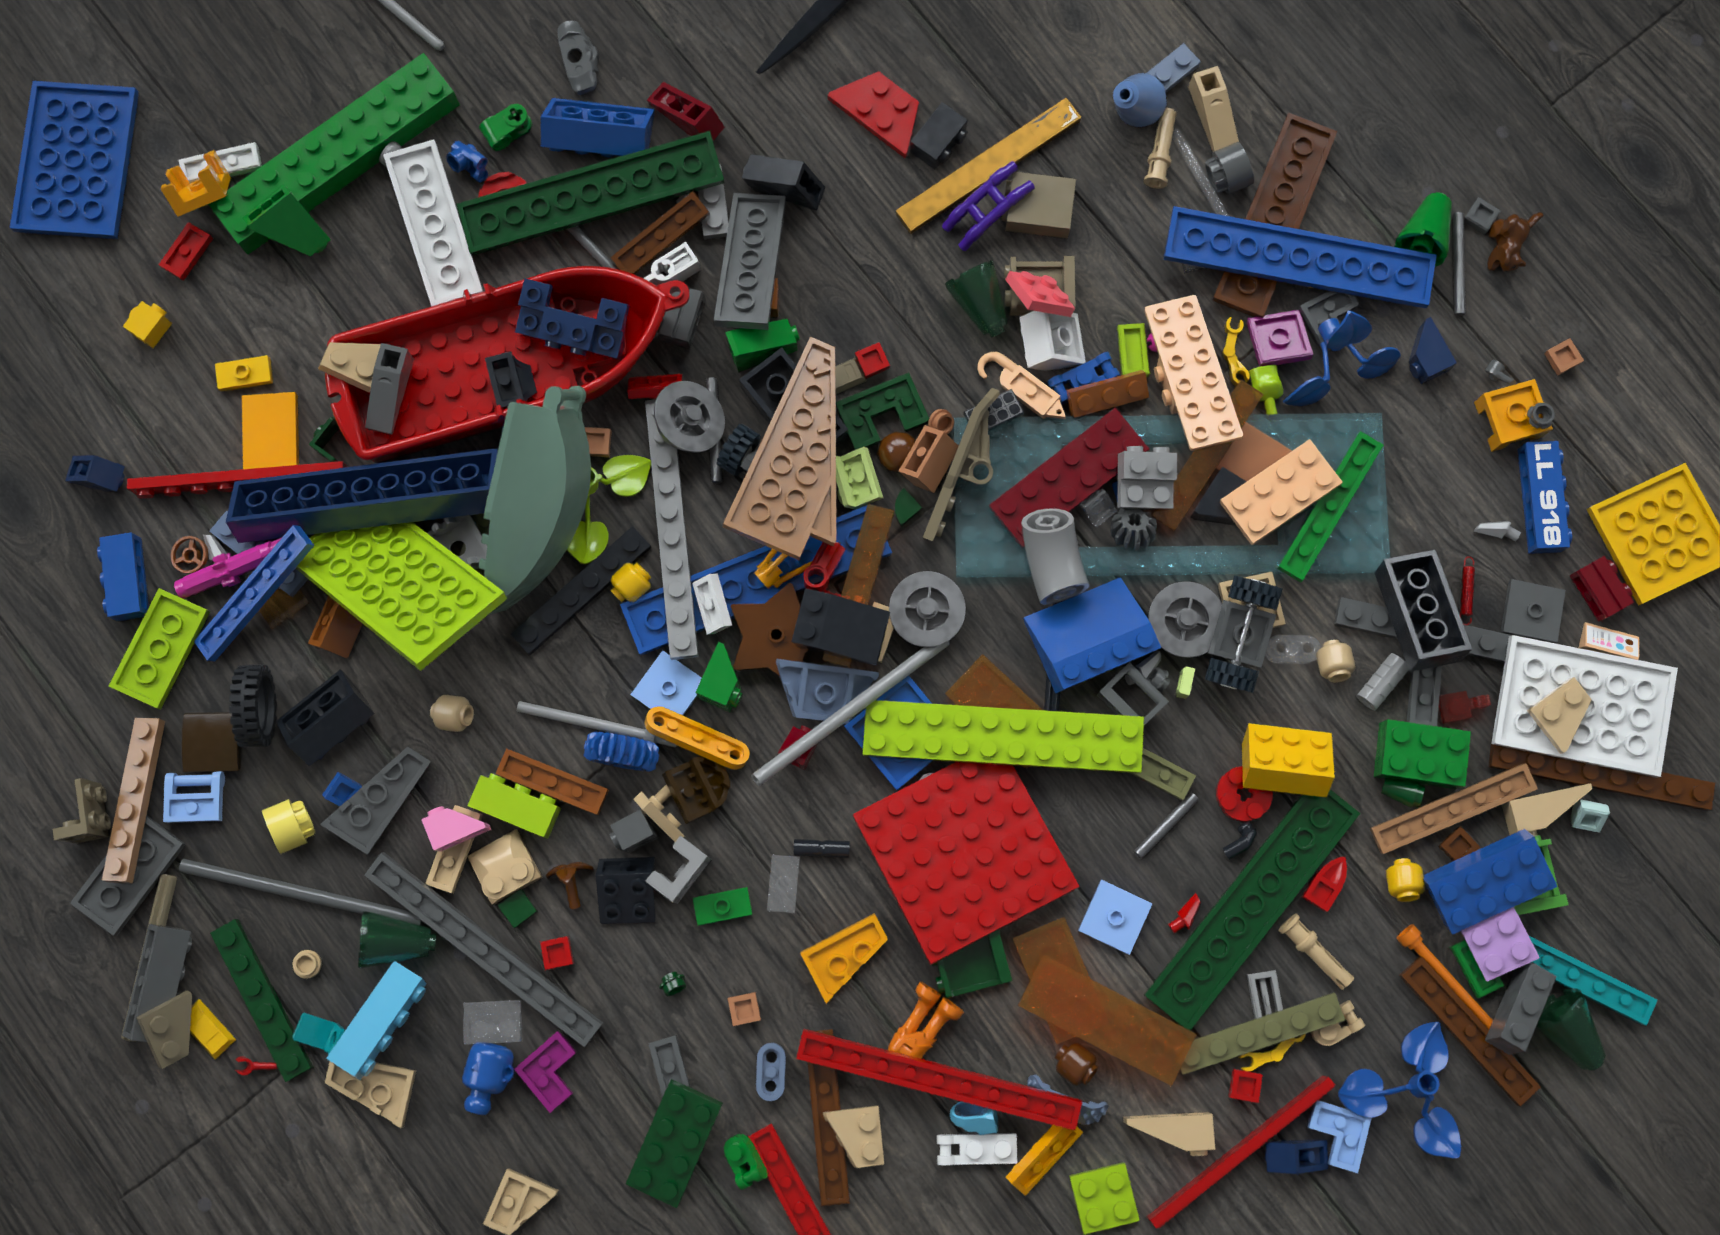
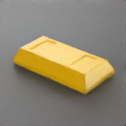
M200 999L192 1005L190 1033L216 1060L236 1041V1038Z

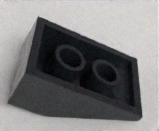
M805 588L791 642L798 648L877 666L890 611L833 594Z

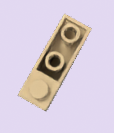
M1216 66L1194 73L1188 88L1212 151L1214 152L1239 142L1227 88L1219 67Z

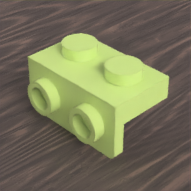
M862 447L843 456H836V483L839 489L837 495L844 507L858 509L883 498L868 448Z

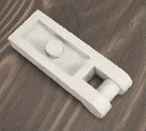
M1016 1133L937 1135V1144H940V1155L937 1156V1165L1017 1163ZM951 1144H959L960 1155H951Z

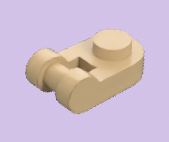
M1350 1000L1340 1004L1348 1024L1341 1028L1339 1023L1312 1031L1311 1035L1317 1043L1331 1046L1365 1026L1361 1017L1357 1018L1354 1013V1006Z

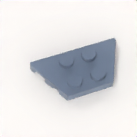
M776 659V665L792 716L797 718L824 721L868 689L873 680L876 681L879 677V672Z

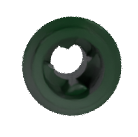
M1385 778L1381 794L1409 808H1412V806L1419 808L1425 786H1421L1419 782Z

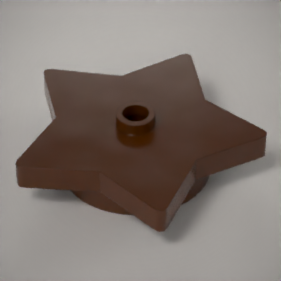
M788 583L765 604L731 605L732 612L743 636L733 666L734 670L769 668L780 676L776 659L803 662L804 654L809 650L798 648L791 642L800 610V604L792 583ZM775 629L780 630L782 633L781 638L778 640H774L771 637V633Z

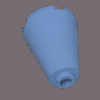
M1134 74L1119 83L1113 92V99L1119 117L1125 123L1134 127H1143L1155 123L1163 115L1167 105L1164 85L1150 74Z

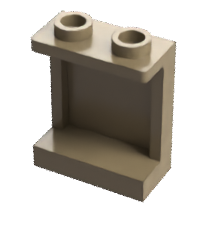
M1064 256L1062 262H1017L1016 257H1010L1009 265L1004 267V281H1006L1005 279L1009 271L1019 273L1026 271L1040 277L1043 275L1050 276L1057 281V286L1068 295L1069 301L1075 307V256ZM1009 286V291H1005V307H1010V316H1023L1033 312V310H1028Z

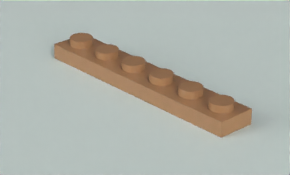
M135 718L102 876L103 881L133 884L165 721L159 718Z
M1523 763L1373 826L1370 830L1380 853L1385 854L1535 791L1538 788L1527 764Z

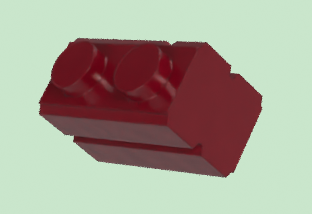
M1605 556L1569 575L1598 622L1634 603L1631 598L1633 593L1630 587L1620 581L1616 575L1618 573L1616 565L1611 560H1607Z

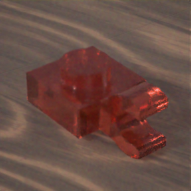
M1461 691L1439 696V710L1443 724L1472 718L1471 710L1491 705L1489 694L1468 698L1467 692Z

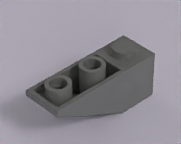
M381 343L373 370L366 429L390 435L393 434L414 362V358L408 349Z

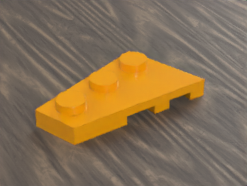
M875 913L800 952L825 1003L888 940Z

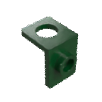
M332 416L324 425H320L313 435L314 438L309 445L330 462H339L323 450L339 429L335 418Z

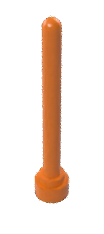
M1414 924L1406 927L1396 939L1403 947H1408L1410 950L1414 949L1420 957H1423L1489 1030L1493 1022L1492 1018L1423 944V938L1420 936L1421 932Z

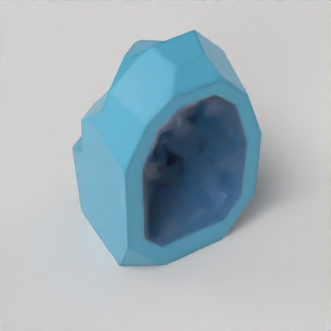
M962 1101L956 1103L950 1110L951 1121L955 1126H959L967 1132H977L979 1135L998 1132L997 1110Z

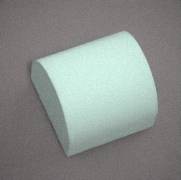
M1580 799L1572 808V827L1600 833L1610 814L1608 805Z

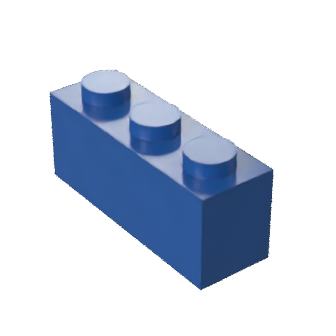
M132 532L100 537L97 555L100 562H102L103 572L100 573V582L105 589V599H103L105 614L116 621L144 617L149 604L141 537Z

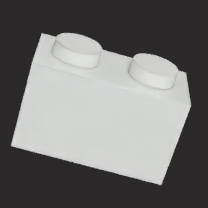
M1033 311L1020 317L1021 334L1023 336L1025 359L1028 368L1047 371L1076 367L1086 363L1078 314L1073 313L1071 317Z

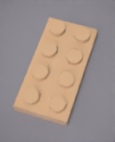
M1309 439L1222 498L1220 504L1249 543L1254 545L1332 492L1343 482Z

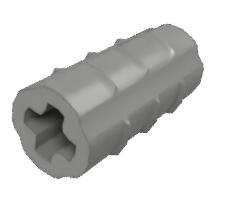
M1391 653L1380 664L1381 666L1356 695L1360 702L1374 711L1386 700L1389 693L1393 691L1394 687L1409 670L1406 661L1396 654Z

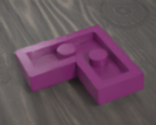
M560 1031L552 1035L514 1069L549 1113L553 1112L573 1094L556 1073V1070L577 1053Z

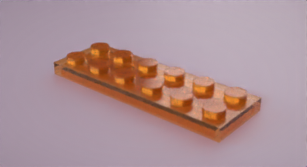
M1042 954L1017 1005L1170 1086L1173 1085L1197 1035Z

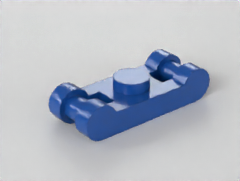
M1104 352L1072 370L1052 377L1047 383L1051 389H1054L1061 396L1060 403L1064 405L1068 403L1064 384L1069 382L1072 388L1120 376V373L1111 364L1112 358L1109 352ZM1102 367L1105 374L1098 377L1095 369Z

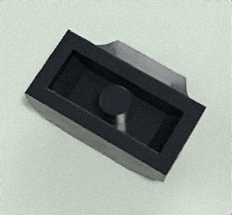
M511 351L485 358L496 404L501 405L503 410L508 408L510 402H516L517 399L527 401L529 397L537 393L531 366L517 360Z

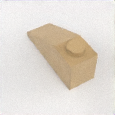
M1591 783L1511 800L1502 804L1509 834L1512 835L1522 829H1526L1533 836H1537L1536 830L1549 826L1592 790Z
M1209 1112L1123 1117L1125 1124L1185 1151H1190L1191 1156L1208 1155L1207 1150H1215L1213 1115Z

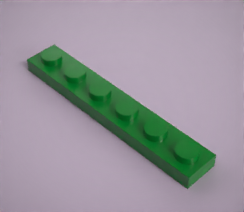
M1361 431L1357 434L1335 471L1343 483L1316 502L1277 567L1278 570L1300 583L1303 581L1384 444Z

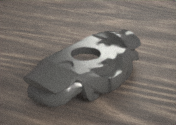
M565 21L558 26L557 30L558 42L567 76L574 92L580 95L593 91L597 86L596 72H599L597 66L599 53L597 48L593 46L590 37L585 34L584 29L580 27L577 21ZM573 50L582 51V58L579 62L572 63L569 61V54Z

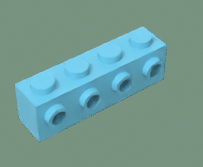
M394 961L326 1059L358 1080H361L363 1076H368L376 1064L374 1060L379 1052H384L392 1042L393 1037L391 1035L396 1027L400 1028L408 1019L409 1012L407 1011L414 1002L418 1003L425 994L426 988L424 987L427 983L421 977Z

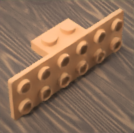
M1196 295L1146 306L1145 314L1159 354L1157 366L1154 367L1155 378L1158 383H1162L1164 405L1170 407L1171 414L1178 413L1189 449L1194 451L1241 439L1243 433Z

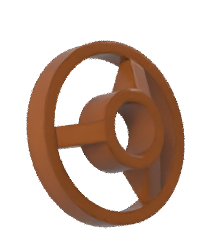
M194 536L180 538L171 550L173 566L185 574H192L201 570L208 560L206 544ZM190 540L189 547L184 549L182 557L176 559L178 547L183 542ZM195 540L198 541V542L200 543V545L202 546V549H203V558H202V560L200 559V558H201V553H200V551L196 548V542H195ZM193 551L194 558L189 560V553ZM183 562L189 564L197 563L198 566L186 571L181 569L178 564Z

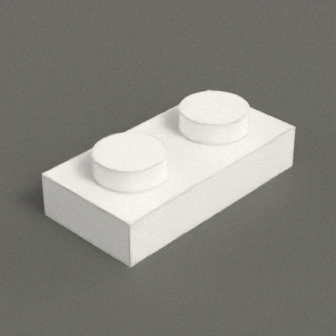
M718 573L708 574L693 582L707 635L716 634L732 626Z

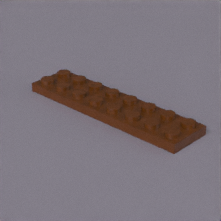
M1288 112L1245 219L1299 229L1337 131ZM1224 271L1212 301L1247 315L1263 318L1278 281Z

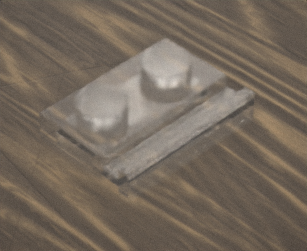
M521 1000L463 1003L464 1044L522 1041Z

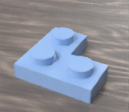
M1318 1100L1312 1105L1307 1127L1334 1135L1327 1164L1358 1173L1372 1118H1364L1352 1113L1348 1109Z

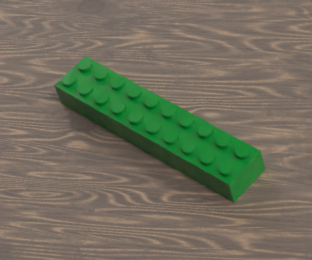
M422 53L227 190L226 197L208 205L248 255L270 240V238L252 231L243 217L280 187L285 185L309 212L379 163L380 155L389 143L396 142L403 146L458 107L460 103L452 88L427 56Z

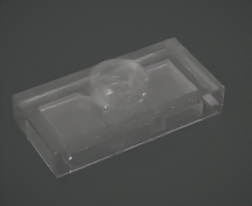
M772 855L767 911L795 913L800 857Z

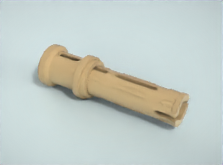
M1165 108L1163 115L1159 118L1153 153L1149 155L1147 160L1149 169L1148 175L1144 177V184L1152 188H1164L1168 182L1166 173L1167 168L1171 165L1169 150L1177 112L1171 108Z
M1297 913L1292 915L1281 925L1279 932L1281 934L1285 933L1296 944L1295 948L1298 951L1305 952L1335 984L1343 990L1354 980V977L1317 940V934L1314 931L1310 932L1299 920V915Z

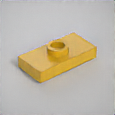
M268 355L215 364L217 387L221 392L273 383L271 360Z

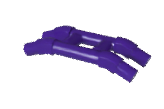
M1011 161L1003 168L1001 167L995 171L984 184L961 205L959 204L942 224V228L950 232L968 213L977 222L958 244L961 250L967 251L996 220L1035 189L1034 184L1030 180L1015 188L1006 198L997 189L996 186L1018 170L1015 162ZM988 194L997 206L985 216L976 204Z

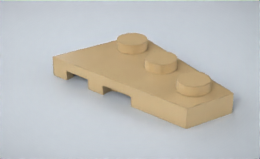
M330 1061L325 1083L347 1097L370 1108L374 1113L392 1121L396 1126L403 1128L416 1070L376 1062L371 1073L358 1080Z

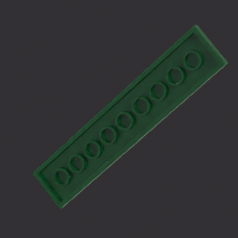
M707 131L457 203L456 205L469 253L474 256L686 195L692 191L696 192L724 184L725 182L711 133Z
M1331 789L1327 797L1301 795L1143 995L1189 1032L1361 813Z

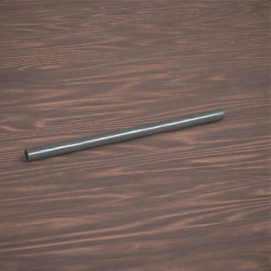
M182 859L179 866V872L418 928H421L424 923L411 911L188 859Z

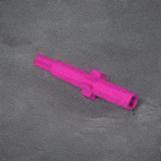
M281 538L273 542L268 541L234 556H231V553H222L213 557L212 559L215 564L175 581L174 588L180 598L185 599L219 584H222L223 587H231L240 583L239 576L255 570Z

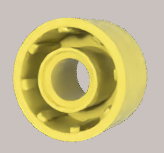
M288 799L262 810L269 832L280 854L306 844V838L315 833L314 826L303 801L291 803Z

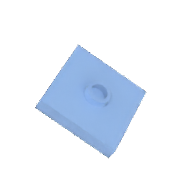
M662 650L630 695L650 709L660 706L684 716L698 697L695 692L702 678L679 661L671 660L670 655Z
M1100 880L1078 931L1130 955L1152 903L1106 881Z

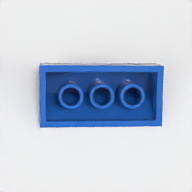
M552 98L541 115V147H547L552 151L575 150L578 154L600 153L604 157L624 156L648 149L651 140L654 109Z

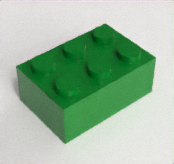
M1387 719L1379 723L1374 777L1415 781L1422 785L1449 789L1466 787L1471 731Z

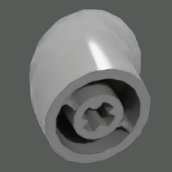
M1042 509L1026 515L1021 522L1023 540L1031 576L1040 603L1043 605L1054 604L1084 592L1090 584L1081 560L1072 514L1061 509Z

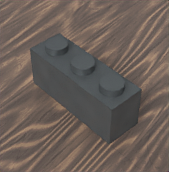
M1533 962L1516 968L1485 1041L1508 1055L1525 1052L1557 976Z

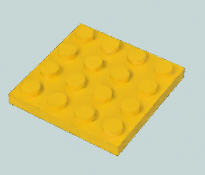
M1686 463L1586 509L1626 584L1630 587L1638 606L1720 567V524Z

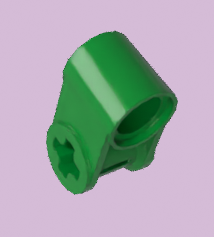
M511 104L494 116L485 119L480 124L479 130L492 150L499 151L527 134L532 127V121L522 105ZM519 117L521 120L516 122L515 119Z

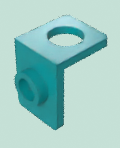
M302 1013L292 1038L295 1041L323 1049L330 1054L345 1032V1029L336 1022L308 1013Z

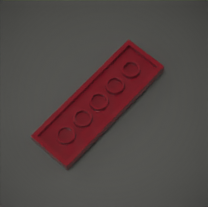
M1114 408L989 504V509L1023 549L1025 545L1021 522L1026 515L1042 509H1061L1071 512L1118 475L1119 453L1127 451L1129 446H1142L1143 452H1148L1149 447L1120 412Z

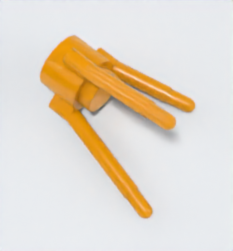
M771 549L766 558L757 566L758 569L754 574L768 589L772 585L778 588L783 582L804 572L811 562L779 577L783 572L778 565L788 555L782 553L773 562L772 558L778 551Z

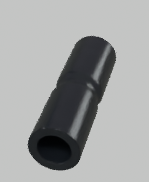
M794 839V856L818 857L822 855L824 857L849 858L850 841Z

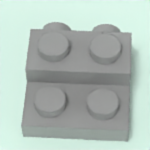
M1129 446L1127 451L1119 453L1118 508L1173 509V481L1177 480V453H1170L1169 447H1155L1153 452H1143L1142 446Z

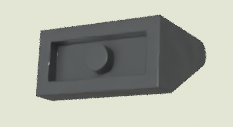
M1129 662L1096 696L1115 715L1139 716L1112 689L1127 674L1157 704L1144 717L1145 725L1169 701Z

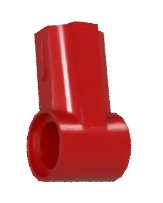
M822 542L810 566L804 571L805 588L825 592L828 582L844 555L846 548L838 542H835L834 546ZM817 574L823 577V581L819 584L809 582V578L812 575Z

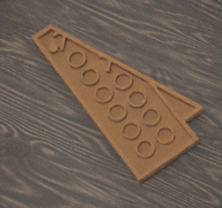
M810 337L723 523V528L797 560H800L810 536L831 546H834L836 542L835 347L813 337Z

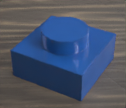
M337 772L322 795L330 802L341 806L362 785Z

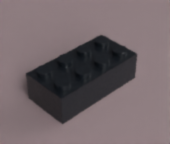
M780 348L739 379L741 389L769 424L796 368V364L783 348ZM836 415L837 447L849 438L848 428Z
M1436 550L1384 559L1374 574L1409 672L1462 662L1472 650Z

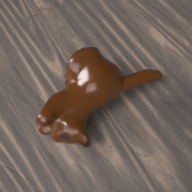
M1542 212L1533 214L1528 220L1519 218L1517 214H1512L1506 220L1499 219L1492 224L1489 229V237L1495 239L1497 245L1488 258L1487 265L1489 270L1493 271L1500 265L1503 271L1509 272L1518 269V267L1526 266L1525 261L1520 257V249L1527 239L1530 229L1543 217Z

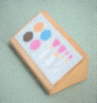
M1584 623L1579 643L1580 649L1639 660V637Z

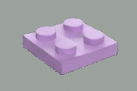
M1514 907L1461 931L1486 981L1540 958Z

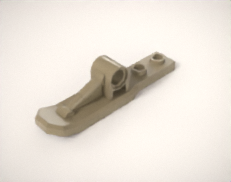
M991 388L973 409L923 538L933 541L935 536L941 537L946 522L941 520L944 512H951L956 497L951 494L958 477L976 484H985L992 478L990 435H988V408L1000 395L999 390ZM984 464L988 467L989 473L985 479L980 480L974 477L973 469L976 465Z

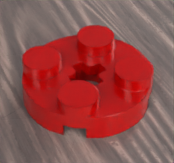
M1242 766L1232 768L1219 779L1216 787V799L1224 814L1235 821L1247 822L1260 818L1269 809L1273 799V791L1249 788L1248 792L1251 793V798H1246L1245 801L1240 800L1241 795L1237 794V790L1243 789Z

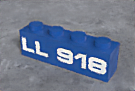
M1558 441L1526 442L1517 451L1528 554L1562 552L1569 548L1572 542V531L1568 528L1567 524L1569 504L1565 502L1564 496L1566 478L1562 475L1561 469L1564 459L1563 451L1559 449Z

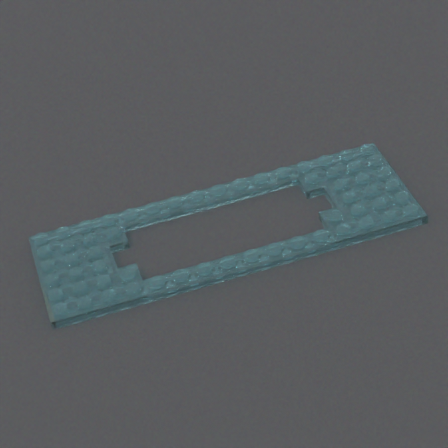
M1382 413L1237 415L1241 428L1245 422H1248L1291 450L1296 449L1310 439L1334 471H1336L1360 431L1384 444ZM1179 415L1123 416L1145 444H1188ZM1066 416V419L1017 417L988 431V435H990V465L993 469L992 478L985 484H976L958 477L954 487L956 497V577L1031 576L1025 547L1022 549L989 509V504L1060 451L1061 445L1069 444L1104 416H1079L1075 418ZM954 418L953 437L954 442L958 445L968 424L966 418ZM1384 445L1308 573H1375L1382 561L1390 558ZM978 464L974 467L973 475L975 478L982 480L988 476L989 470L986 465ZM1316 502L1278 528L1279 545L1148 546L1147 549L1140 547L1137 552L1133 547H1129L1127 550L1124 547H1079V552L1086 576L1263 574L1268 572L1285 574L1278 570L1277 567Z

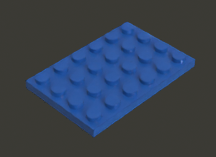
M44 81L32 82L10 223L11 230L22 233L118 239L139 91L136 88Z

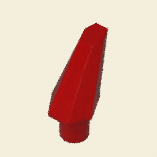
M1196 893L1177 912L1179 917L1168 924L1174 934L1184 927L1190 930L1201 904Z

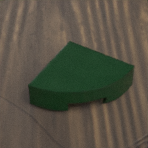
M905 488L898 494L895 502L896 519L901 527L922 510V507Z

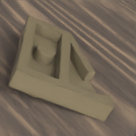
M185 991L136 1017L156 1063L161 1069L189 1055L192 994L190 991Z

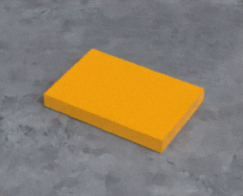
M296 392L242 395L243 469L299 465L298 394Z

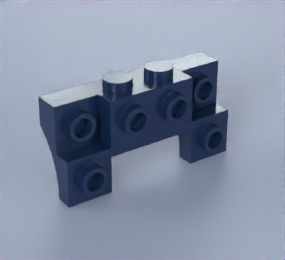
M524 278L518 303L521 309L515 329L516 333L546 340L545 346L561 349V345L571 347L570 352L586 356L587 351L621 360L625 345V328L630 305L601 298L597 319L549 307L552 285Z

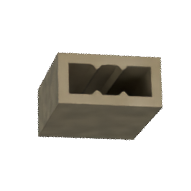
M1014 172L1012 181L1006 180L1004 196H1007L1018 186L1020 187L1028 180L1034 184L1035 189L1002 215L1001 221H1006L1005 231L1068 238L1076 179Z

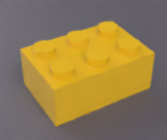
M1248 723L1242 742L1243 788L1327 797L1335 778L1332 733Z

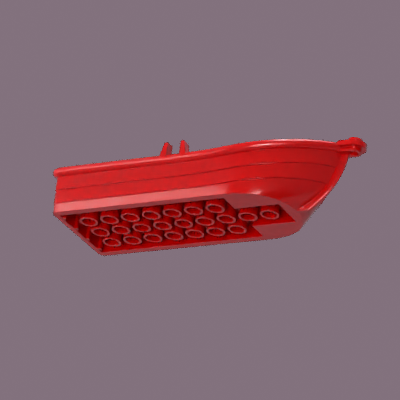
M599 266L568 267L527 278L553 286L549 304L551 308L597 319L601 298L630 305L625 328V345L621 360L587 351L586 356L570 352L571 347L561 345V349L545 346L546 340L516 333L515 329L521 309L518 303L524 279L497 288L488 283L483 284L484 292L471 295L468 289L463 292V298L338 333L329 339L327 346L330 342L384 343L408 349L414 358V362L392 435L365 428L370 392L325 373L328 397L341 396L339 402L330 405L334 418L356 455L363 460H372L376 463L501 428L504 426L508 408L503 410L501 405L496 404L485 358L510 351L517 360L531 366L537 393L529 397L527 401L517 399V403L542 407L545 393L552 386H558L562 389L581 386L586 391L584 403L592 401L609 391L633 368L653 340L665 313L686 305L690 298L688 286L679 280L669 281L656 286L632 273ZM674 292H680V295L672 296Z

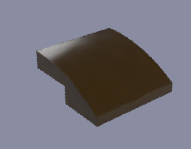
M232 713L184 714L182 727L183 772L238 771L241 768L240 747L234 739L235 734L232 732L233 724L230 722Z

